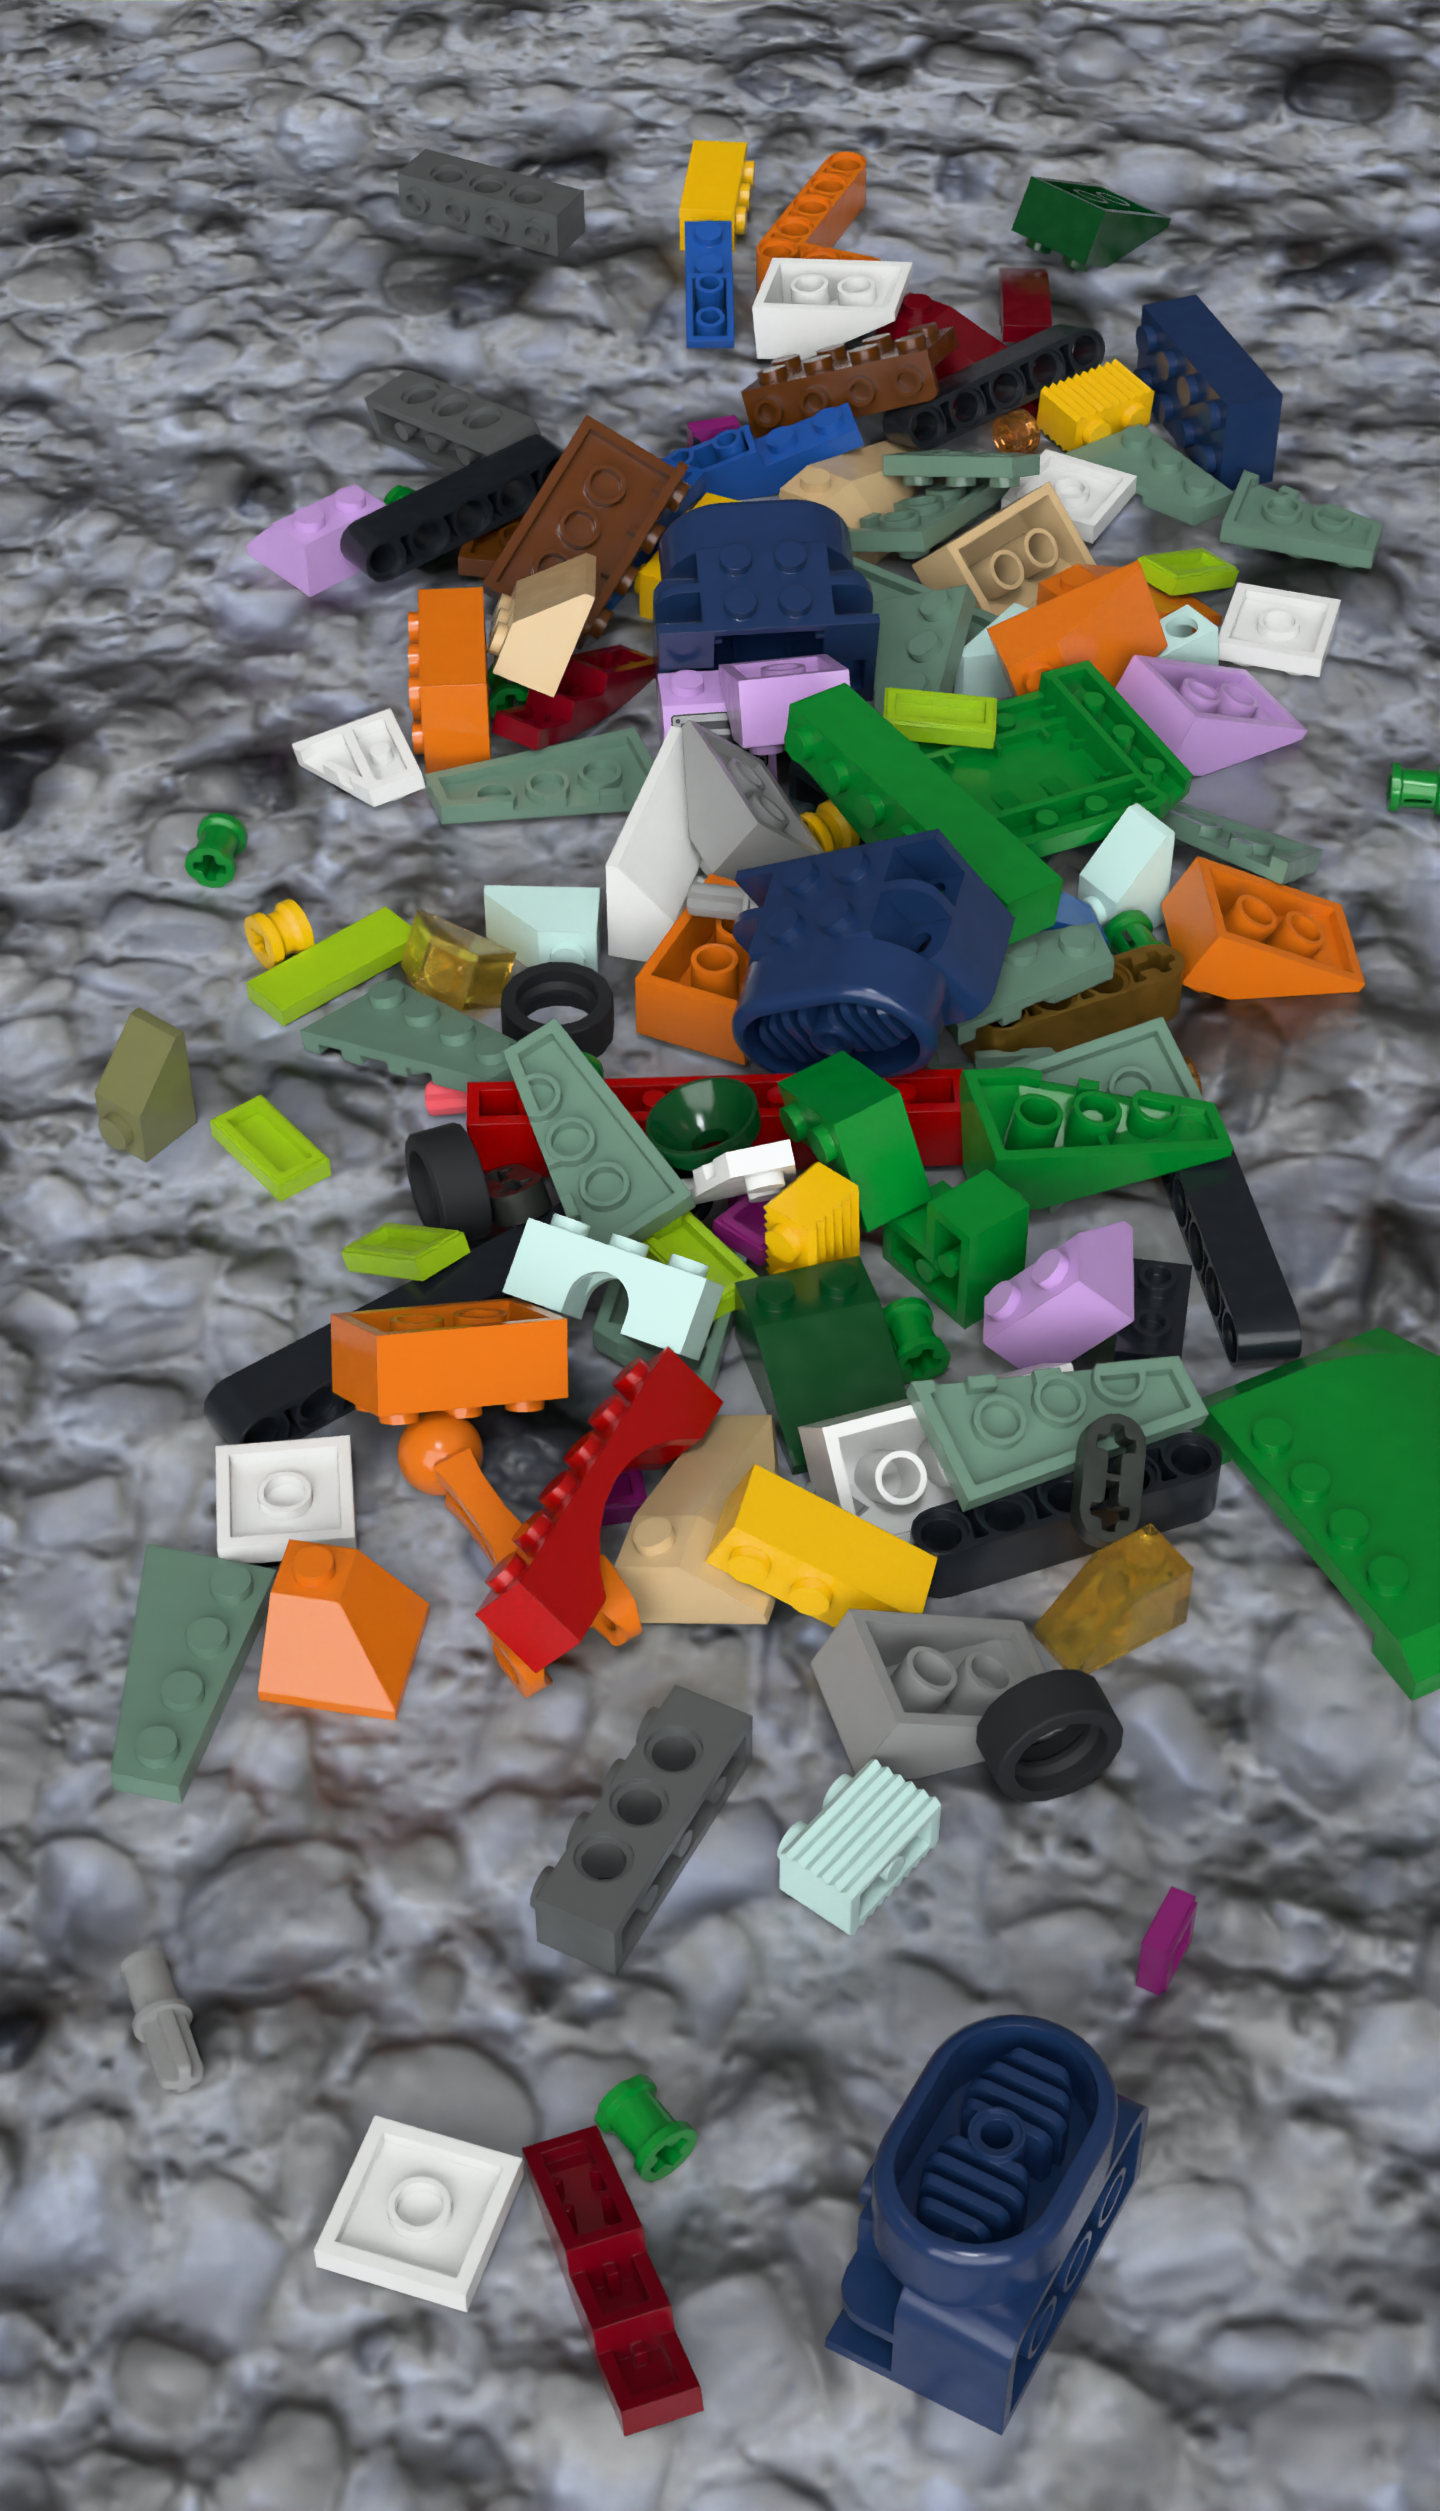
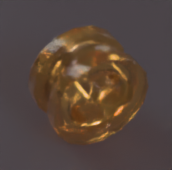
M1018 408L1013 410L1008 415L998 417L993 423V439L1000 452L1029 453L1037 449L1040 443L1039 427L1034 417L1025 409Z

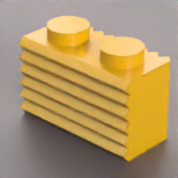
M1114 359L1111 364L1108 361L1103 367L1099 364L1096 369L1091 368L1088 373L1083 371L1080 376L1076 373L1072 379L1068 376L1064 382L1060 380L1057 385L1052 383L1049 388L1044 386L1040 392L1036 424L1038 430L1042 429L1044 435L1048 434L1050 440H1055L1056 446L1061 445L1062 451L1066 450L1069 452L1123 431L1127 427L1142 424L1145 427L1150 424L1155 391L1118 360Z
M813 1163L763 1206L767 1212L764 1215L767 1220L764 1224L767 1231L764 1234L765 1244L768 1247L765 1252L769 1257L765 1260L769 1264L766 1267L769 1275L860 1256L858 1185L822 1163Z

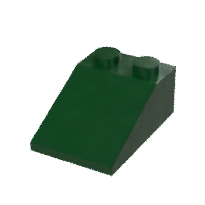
M1031 176L1011 230L1027 237L1025 245L1029 248L1045 254H1051V251L1054 250L1064 255L1061 261L1063 264L1076 270L1087 272L1089 266L1109 267L1168 228L1171 218L1098 184Z
M860 1256L735 1282V1338L766 1413L773 1417L776 1437L792 1475L808 1472L798 1427L908 1399L880 1300Z

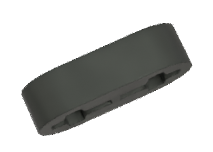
M521 1164L504 1165L484 1173L490 1194L492 1221L500 1226L510 1227L527 1223L528 1218L536 1219L547 1213L553 1206L541 1174Z
M1107 1414L1098 1418L1084 1429L1077 1443L1070 1510L1071 1525L1076 1535L1082 1541L1096 1548L1110 1547L1128 1538L1137 1528L1140 1519L1147 1449L1146 1438L1141 1427L1132 1418L1122 1414ZM1110 1431L1115 1433V1443L1126 1447V1453L1113 1461L1111 1474L1107 1473L1108 1451L1097 1447V1441L1107 1436ZM1110 1488L1108 1499L1109 1511L1118 1513L1120 1521L1110 1525L1105 1531L1102 1530L1101 1518L1091 1515L1090 1508L1103 1502L1105 1490Z

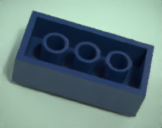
M1197 295L1142 305L1141 326H1138L1136 329V344L1138 348L1137 369L1133 371V374L1155 391L1152 413L1156 421L1165 427L1174 438L1177 447L1182 449L1193 463L1212 475L1230 490L1237 488L1244 470L1259 475V484L1272 482L1283 394Z

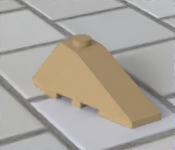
M888 439L807 465L780 488L779 500L799 499L825 505L838 513L845 521L847 527L860 528V518L873 512L881 513V516L894 512V503L905 498H912V496L917 495L920 486L903 485V476H883V455L920 450L892 443ZM852 552V555L875 565L889 552Z
M716 1415L703 1438L680 1454L634 1515L614 1568L636 1601L641 1623L768 1624L777 1598L749 1584L737 1581L730 1574L706 1563L705 1560L725 1500L752 1466L757 1464L779 1476L776 1430L772 1415Z

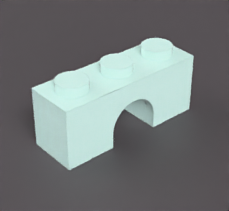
M556 1213L553 1214L550 1225L528 1218L502 1292L581 1320L593 1291L604 1282L619 1279L624 1285L629 1299L627 1316L620 1334L663 1349L669 1346L675 1353L699 1361L725 1286L705 1278L709 1266L676 1254H671L668 1265L646 1258L650 1246L612 1233L609 1245L587 1238L590 1225Z

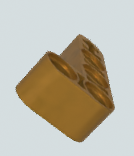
M1161 944L1145 945L1114 955L1112 979L1055 1004L1043 1000L1022 1009L1021 1019L1005 1026H1001L997 1021L976 1029L975 1039L959 1046L972 1062H974V1052L984 1050L1016 1052L1022 1048L1051 1047L1057 1053L1162 1016L1165 1022H1168L1175 1018L1180 1010L1185 959L1175 948ZM945 1025V1026H946V1029H947V1030L949 1031V1033L952 1035L949 1026H948V1025Z

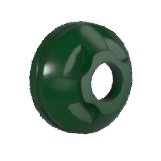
M726 1077L698 1079L683 1084L662 1097L651 1109L646 1119L645 1130L647 1137L671 1167L692 1172L702 1165L713 1162V1159L726 1152L749 1148L761 1128L760 1107L754 1091L747 1084L739 1080ZM713 1141H724L719 1145L699 1150L702 1146L706 1145L707 1143Z

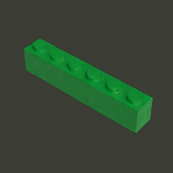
M842 683L790 703L787 730L784 736V750L793 761L799 763L822 784L830 795L837 798L851 811L864 827L869 828L881 840L939 829L1015 918L1008 945L1055 925L1064 879L848 684Z

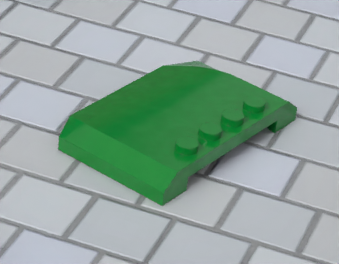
M1089 660L1042 672L1038 691L997 701L994 749L911 741L1039 858L1105 839L1127 808L1136 803L1161 820L1189 793L1193 777L1192 773ZM813 777L866 844L882 841L869 828L864 827L851 811L837 798L830 795L823 785Z
M1377 1327L1202 1397L1201 1399L1209 1415L1202 1425L1190 1430L1193 1433L1203 1434L1211 1438L1220 1447L1223 1455L1221 1465L1230 1462L1232 1459L1375 1634L1371 1652L1411 1701L1440 1689V1356L1383 1328Z

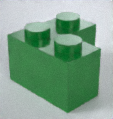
M843 1050L777 1083L785 1105L779 1109L780 1120L785 1131L794 1142L802 1141L811 1148L822 1164L858 1185L859 1226L867 1233L933 1199L901 1092Z
M988 1169L954 1188L944 1180L930 1187L932 1200L884 1224L882 1258L963 1329L984 1318V1296L989 1294L998 1283L1008 1281L1025 1270L1030 1204L1026 1202L1018 1190L1008 1187Z

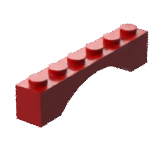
M669 1346L648 1362H645L640 1356L635 1358L615 1377L612 1386L617 1390V1393L608 1397L588 1419V1423L594 1429L581 1437L564 1456L563 1461L569 1468L556 1476L539 1495L538 1501L544 1507L527 1519L514 1534L512 1541L518 1548L503 1558L485 1580V1583L491 1590L475 1615L535 1673L581 1643L606 1601L600 1564V1530L605 1503L616 1478L620 1474L635 1470H660L703 1438L723 1404V1401Z

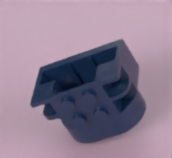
M799 499L709 504L690 510L678 517L667 527L661 537L658 550L661 582L654 589L653 658L656 691L657 674L675 673L680 670L713 671L719 670L718 665L827 654L849 669L850 687L865 701H872L880 617L879 613L872 614L873 592L871 584L859 571L854 570L849 529L838 513L825 505Z
M939 829L737 871L734 881L756 903L758 908L748 909L739 913L733 925V936L749 954L750 961L732 1018V1034L743 1054L770 1074L798 1073L843 1050L881 1078L907 1075L922 1069L933 1059L945 1025L971 1020L982 1013L990 1004L996 991L1015 918Z
M998 2015L972 2022L951 2034L941 2043L928 2060L878 2147L875 2161L862 2184L859 2203L865 2207L859 2216L857 2251L847 2266L841 2282V2296L844 2308L825 2339V2347L1002 2436L1140 2176L1149 2107L1116 2093L1113 2078L1106 2064L1094 2048L1072 2030L1050 2020L1028 2015Z

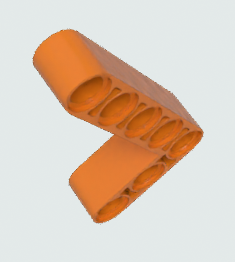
M844 151L827 157L756 247L757 294L773 257L881 261L875 257L833 248L865 206L867 161L864 156L855 152Z

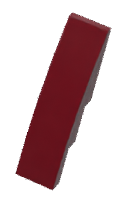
M999 268V325H1001L1002 342L1018 343L1052 327L1050 286L1046 269Z
M621 644L573 654L554 698L529 688L526 705L495 712L491 733L536 751L568 740L604 720L655 678L654 658Z
M597 2125L523 2147V2160L548 2235L598 2372L624 2436L704 2411L701 2387L675 2331L672 2306L647 2253L643 2226Z

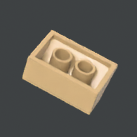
M1049 481L997 511L911 566L922 585L934 590L968 584L977 598L975 607L1000 616L1013 603L1029 609L1037 606L1039 582L1075 564H1097Z
M588 553L582 554L517 581L511 596L501 594L491 619V624L493 625L489 634L491 640L487 649L488 653L494 655L493 674L554 698L595 600L596 556Z

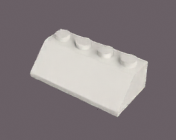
M670 727L605 865L609 956L647 962L686 908L690 885L696 882L704 883L708 877L699 865L703 858L689 838L682 728Z
M1042 1363L996 1375L995 1377L998 1379L1028 1376L1036 1369L1060 1367L1061 1372L1074 1371L1072 1363ZM909 1399L798 1427L810 1481L816 1488V1495L856 1515L852 1498L854 1497L870 1507L859 1518L910 1543L912 1522L919 1513L957 1500Z

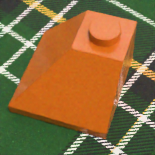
M289 1539L270 1592L258 1686L259 1700L396 1721L429 1618V1603L358 1549Z

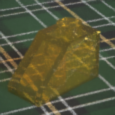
M417 910L400 965L414 989L460 1011L498 1008L501 1005L502 990L507 985L517 952L425 910Z
M1150 1523L1096 1551L1035 1624L1033 1635L1063 1669H1077L1089 1674L1187 1622L1194 1568Z

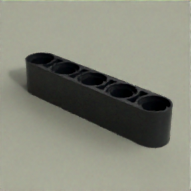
M1066 324L1054 325L938 380L939 393L933 400L887 410L883 418V431L886 437L895 444L923 450L936 448L1039 398L1044 386L1049 388L1052 383L1057 385L1060 380L1064 382L1068 376L1072 379L1076 373L1080 376L1083 371L1088 373L1091 368L1096 369L1103 361L1105 355L1103 337L1097 330ZM995 380H996V387H995V391L993 392V386H994V382H995ZM955 399H956L957 404H956V408H955V410H954V412H953V405H954V401H955ZM916 418L917 424L915 430L913 431V422Z
M535 434L528 436L355 520L343 532L340 540V550L347 560L374 581L387 582L526 514L563 454L564 449L543 435Z
M1234 1149L1230 1157L1162 1175L1161 1179L1230 1364L1236 1367L1297 1359L1300 1357L1302 1334L1299 1316Z
M1192 1432L1175 1434L1146 1445L1141 1513L1137 1528L1128 1538L1110 1547L1096 1548L1086 1544L1076 1535L1071 1525L1070 1510L1074 1472L964 1512L958 1500L919 1513L912 1522L910 1544L938 1558L927 1597L938 1599L954 1597L1195 1523L1208 1517L1215 1509L1223 1456L1220 1447L1211 1438ZM1123 1454L1108 1459L1107 1473L1111 1474L1113 1461ZM1106 1488L1103 1502L1090 1508L1091 1515L1101 1518L1102 1530L1105 1531L1107 1527L1120 1521L1118 1513L1109 1511L1108 1499L1110 1488Z

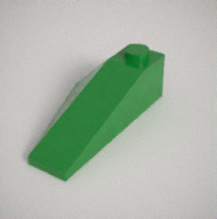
M1024 1067L962 1070L960 1075L963 1169L967 1179L988 1169L1008 1187L1018 1190L1026 1202L1030 1204L1029 1210H1040L1230 1157L1234 1149L1213 1102L1143 1089L1136 1092L1133 1097L1099 1091V1081L1079 1078L1077 1086L1042 1080V1071Z

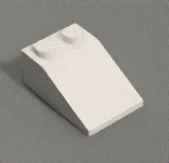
M773 257L752 306L757 359L775 360L784 356L799 354L801 360H806L817 355L816 351L822 348L843 344L894 322L913 273V262Z

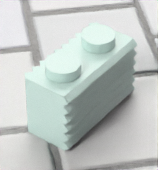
M871 1759L854 1777L848 1774L841 1775L828 1790L823 1801V1810L809 1824L803 1821L793 1824L782 1838L777 1851V1857L780 1859L779 1889L848 1935H855L858 1927L864 1925L867 1917L873 1915L876 1907L882 1905L886 1896H891L894 1888L900 1886L903 1878L909 1876L912 1868L918 1866L921 1858H926L929 1850L934 1849L939 1840L941 1803L936 1796L929 1797L924 1789H917L912 1781L905 1782L900 1774H893L888 1766L882 1767L877 1759Z

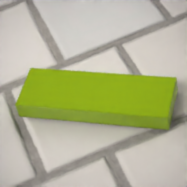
M384 906L247 981L248 998L284 1027L422 950L421 933Z

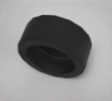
M547 962L530 966L514 975L502 990V1034L517 1042L545 1025L531 1020L527 1016L538 1009L551 1006H571L588 1013L587 1016L578 1021L561 1025L582 1052H587L597 1058L604 1053L613 1041V992L607 980L589 967L572 962Z
M452 1122L410 1134L405 1142V1161L413 1199L425 1227L464 1232L467 1243L486 1238L492 1230L490 1194L479 1156L467 1132L460 1124Z
M1077 1669L1051 1670L1031 1676L1007 1689L987 1708L977 1725L976 1744L996 1783L1005 1796L1021 1802H1039L1070 1794L1093 1781L1112 1763L1122 1746L1124 1729L1094 1676ZM1068 1726L1061 1733L1050 1738L1049 1740L1036 1745H1032L1036 1740L1045 1736L1046 1734L1056 1729Z

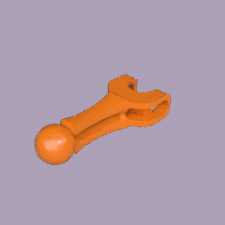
M432 1411L419 1415V1421L408 1424L400 1436L397 1446V1460L400 1471L406 1481L416 1490L427 1495L445 1496L444 1504L446 1509L465 1526L494 1568L503 1558L518 1548L512 1541V1538L522 1526V1523L504 1505L482 1473L483 1445L480 1435L466 1418H455L444 1411ZM600 1554L606 1601L590 1627L603 1635L613 1646H621L642 1634L643 1629L636 1601L607 1557ZM486 1626V1630L493 1641V1652L498 1665L523 1697L529 1698L552 1685L553 1680L545 1668L537 1673L532 1671Z

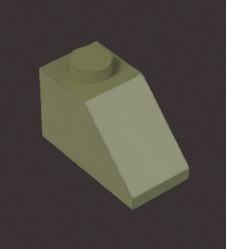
M138 1007L130 1013L94 1093L99 1117L98 1127L102 1138L113 1148L125 1150L146 1163L195 1125L197 1119L184 1032Z

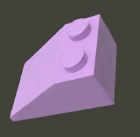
M1134 655L1115 688L1194 776H1205L1303 740L1308 731L1246 669Z

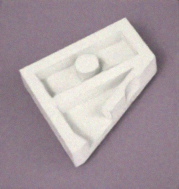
M391 708L292 744L296 759L301 767L373 807L389 801L399 800L408 794L426 788L421 770Z
M790 1139L726 1152L713 1159V1162L693 1170V1178L681 1180L692 1193L695 1205L748 1194L749 1202L771 1200L785 1186L797 1178Z

